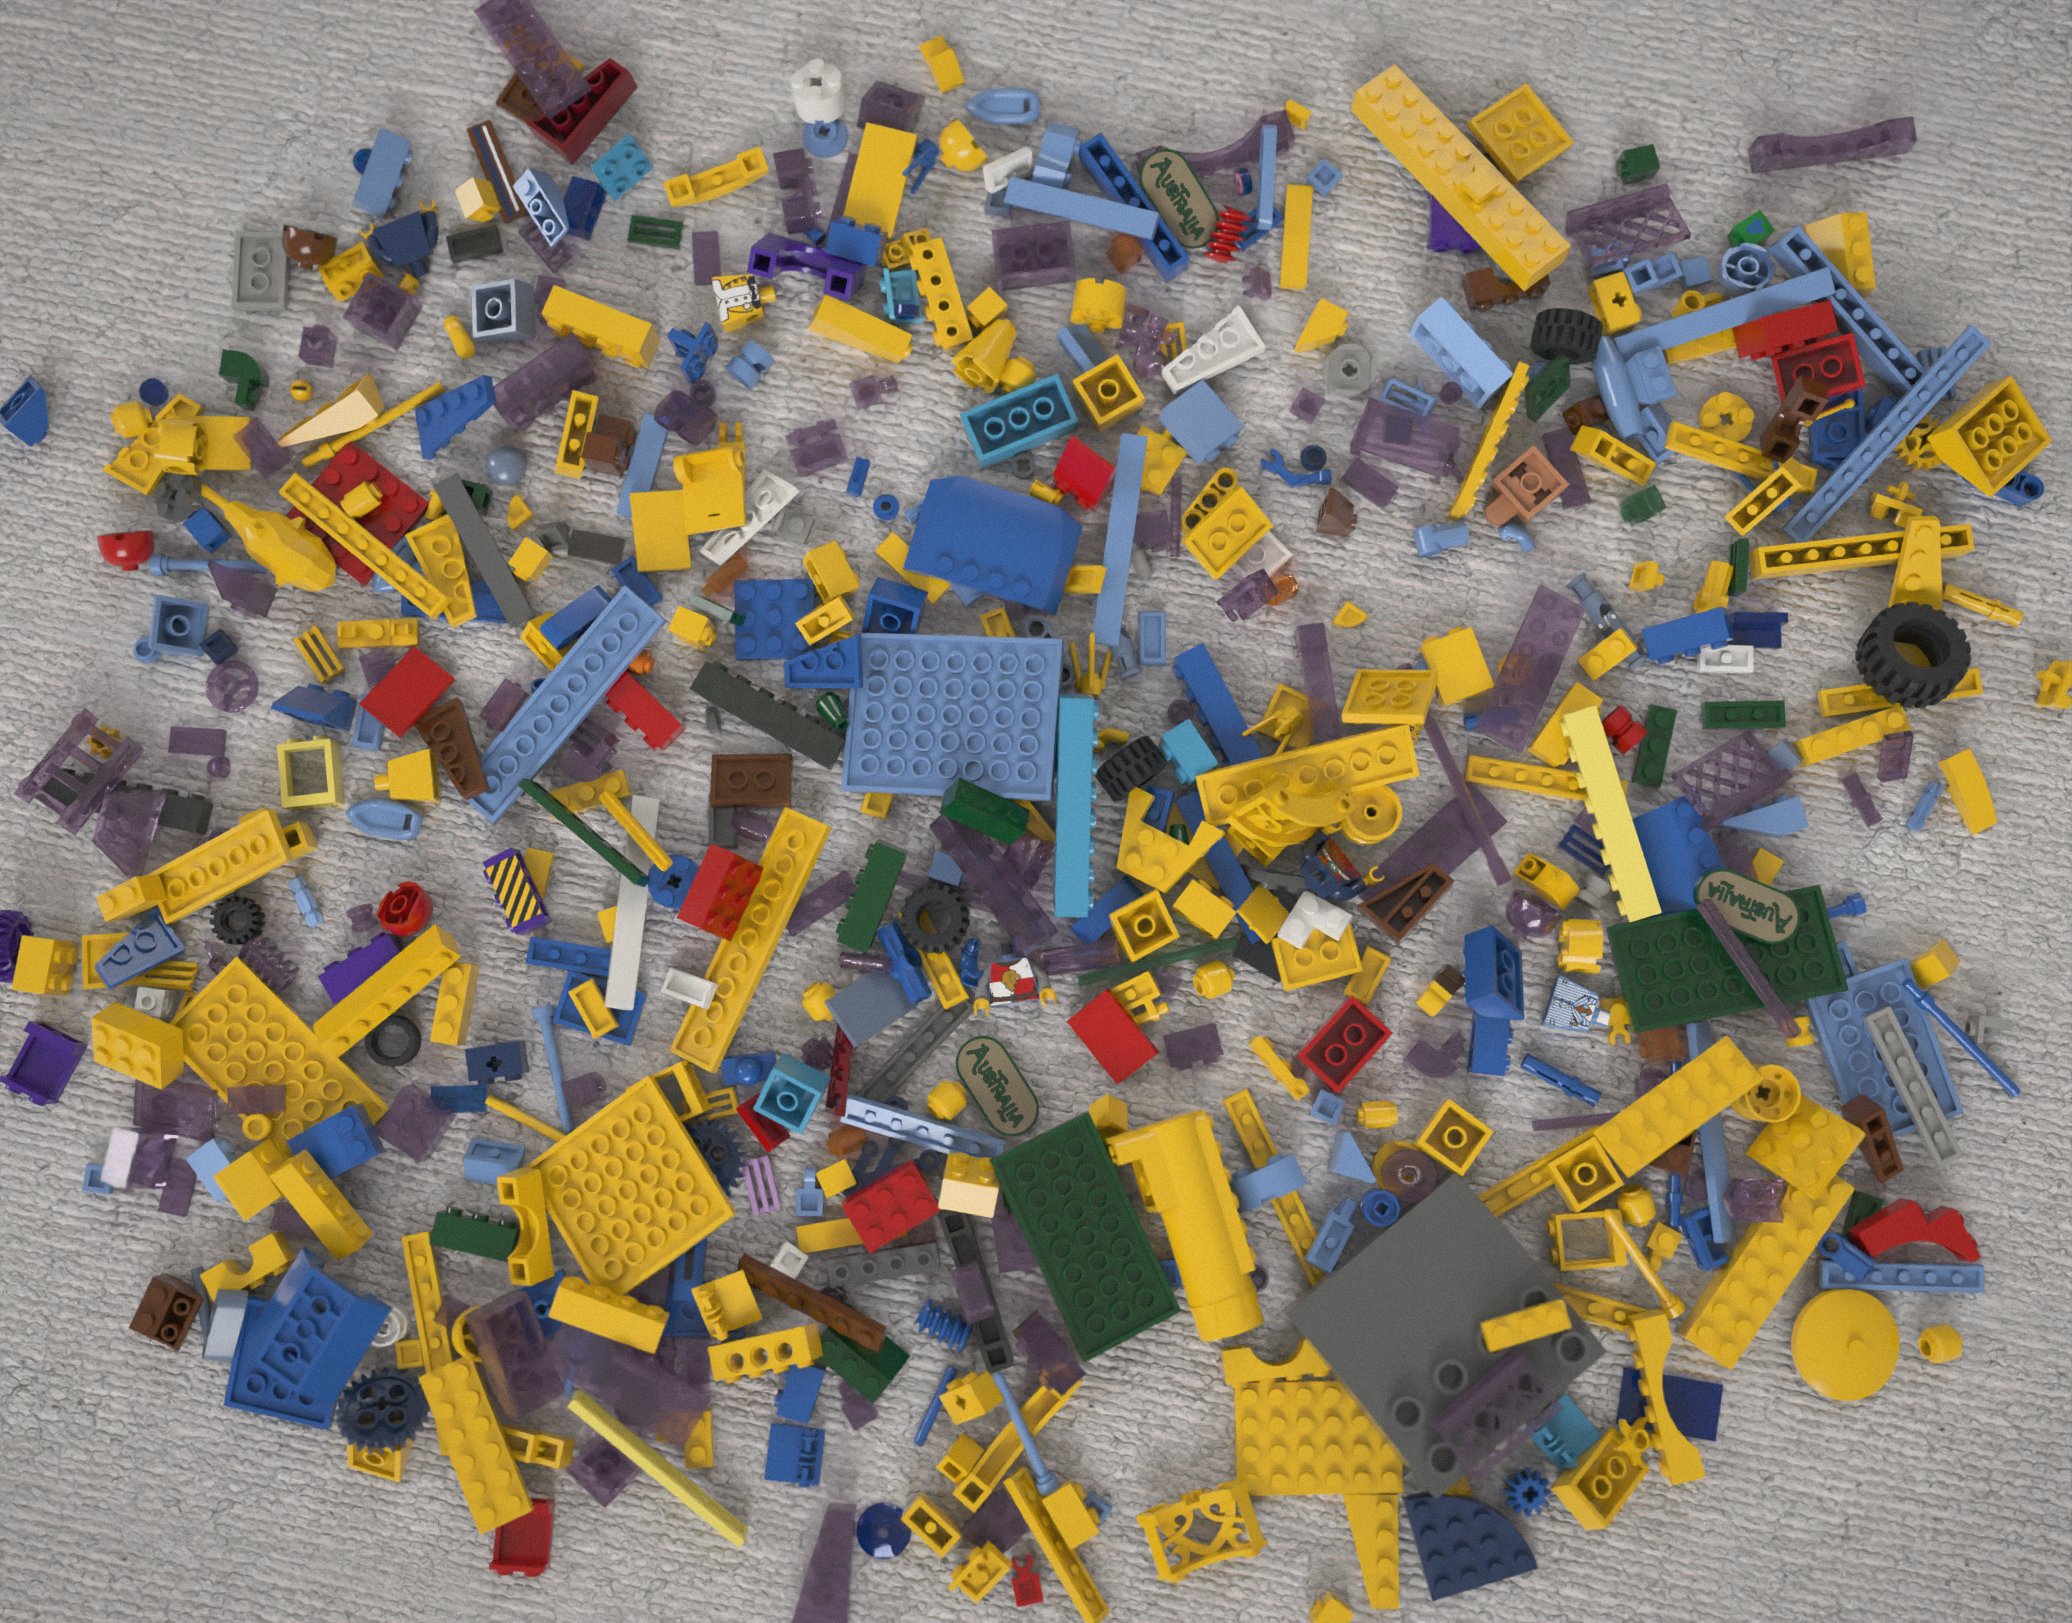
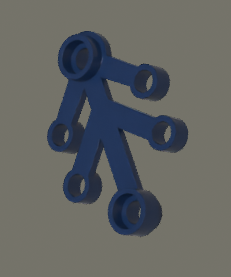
M889 1137L888 1146L875 1171L863 1175L870 1159L879 1152V1147L875 1142H866L862 1147V1154L854 1169L851 1170L857 1186L854 1189L847 1188L841 1191V1193L848 1197L903 1164L890 1166L895 1154L904 1146L905 1141L901 1140V1145L895 1147L891 1143L893 1137ZM869 1144L875 1147V1153L872 1155L867 1154L865 1151L866 1146ZM927 1149L914 1161L919 1169L922 1168L925 1171L931 1172L939 1167L941 1158L937 1151ZM927 1155L934 1156L935 1163L933 1165L926 1164L925 1157Z

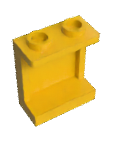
M1462 626L1447 631L1448 636L1440 639L1438 635L1424 639L1422 641L1423 645L1417 649L1419 654H1423L1428 669L1437 670L1438 681L1436 690L1439 697L1436 700L1440 709L1485 693L1495 687L1472 627L1463 629Z

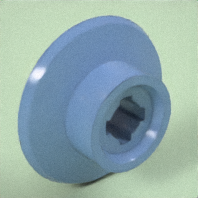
M840 118L830 123H824V120H815L816 124L806 123L802 133V140L805 148L812 155L819 158H831L841 153L846 147L848 129ZM821 131H828V136L821 135Z

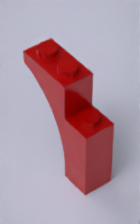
M1899 1198L1847 1229L1854 1245L1871 1258L1891 1247L1918 1241L1933 1242L1951 1252L1958 1259L1971 1263L1981 1258L1977 1250L1978 1244L1976 1240L1967 1232L1964 1226L1965 1220L1959 1211L1950 1207L1940 1206L1924 1215L1923 1209L1917 1202Z

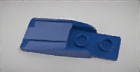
M470 581L477 617L468 622L506 623L507 620L486 582ZM401 594V614L403 616H427L430 618ZM444 611L437 617V619L448 620Z

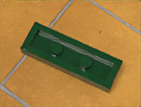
M1785 700L1714 701L1701 703L1702 730L1786 727Z
M1653 704L1648 706L1644 723L1648 733L1640 742L1632 783L1657 789L1661 788L1677 710Z

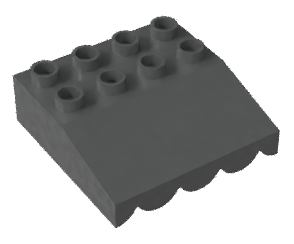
M1450 1171L1446 1172L1431 1190L1420 1195L1403 1208L1396 1221L1367 1238L1353 1251L1347 1260L1335 1266L1330 1274H1324L1304 1296L1296 1299L1282 1310L1418 1484L1435 1498L1442 1495L1607 1352L1538 1264L1456 1172ZM1563 1299L1572 1328L1492 1352L1488 1351L1480 1322L1553 1300Z

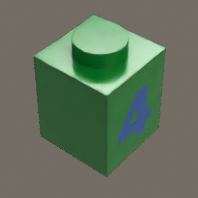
M1758 210L1734 226L1728 233L1727 238L1729 239L1730 246L1733 248L1739 247L1741 243L1760 245L1775 232V229L1762 211Z

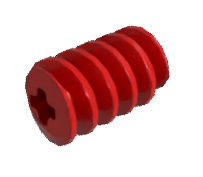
M1222 205L1227 211H1219L1217 215L1223 221L1214 223V226L1220 231L1211 232L1210 234L1216 242L1207 243V247L1212 252H1204L1203 256L1228 265L1227 262H1236V258L1231 252L1240 251V248L1234 244L1235 241L1244 240L1238 232L1247 231L1248 229L1242 224V221H1251V217L1240 210Z

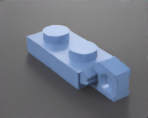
M1343 1198L1337 1208L1332 1207L1304 1258L1305 1261L1326 1274H1330L1355 1227L1353 1225L1355 1219L1351 1215L1357 1205L1356 1202L1349 1198Z

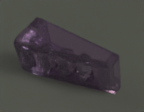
M532 219L518 233L554 274L573 256L560 241L556 244L557 247L545 256L542 252L550 246L548 241L539 248L535 245L544 237L542 232L532 240L528 237L539 228L534 219ZM559 251H562L564 255L552 264L549 260Z

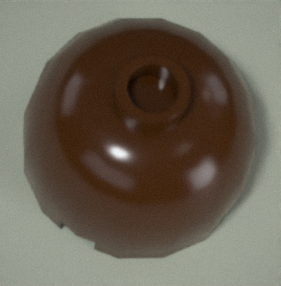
M283 226L282 246L284 252L289 258L297 261V267L313 270V265H324L334 256L338 238L311 230L298 229V227Z

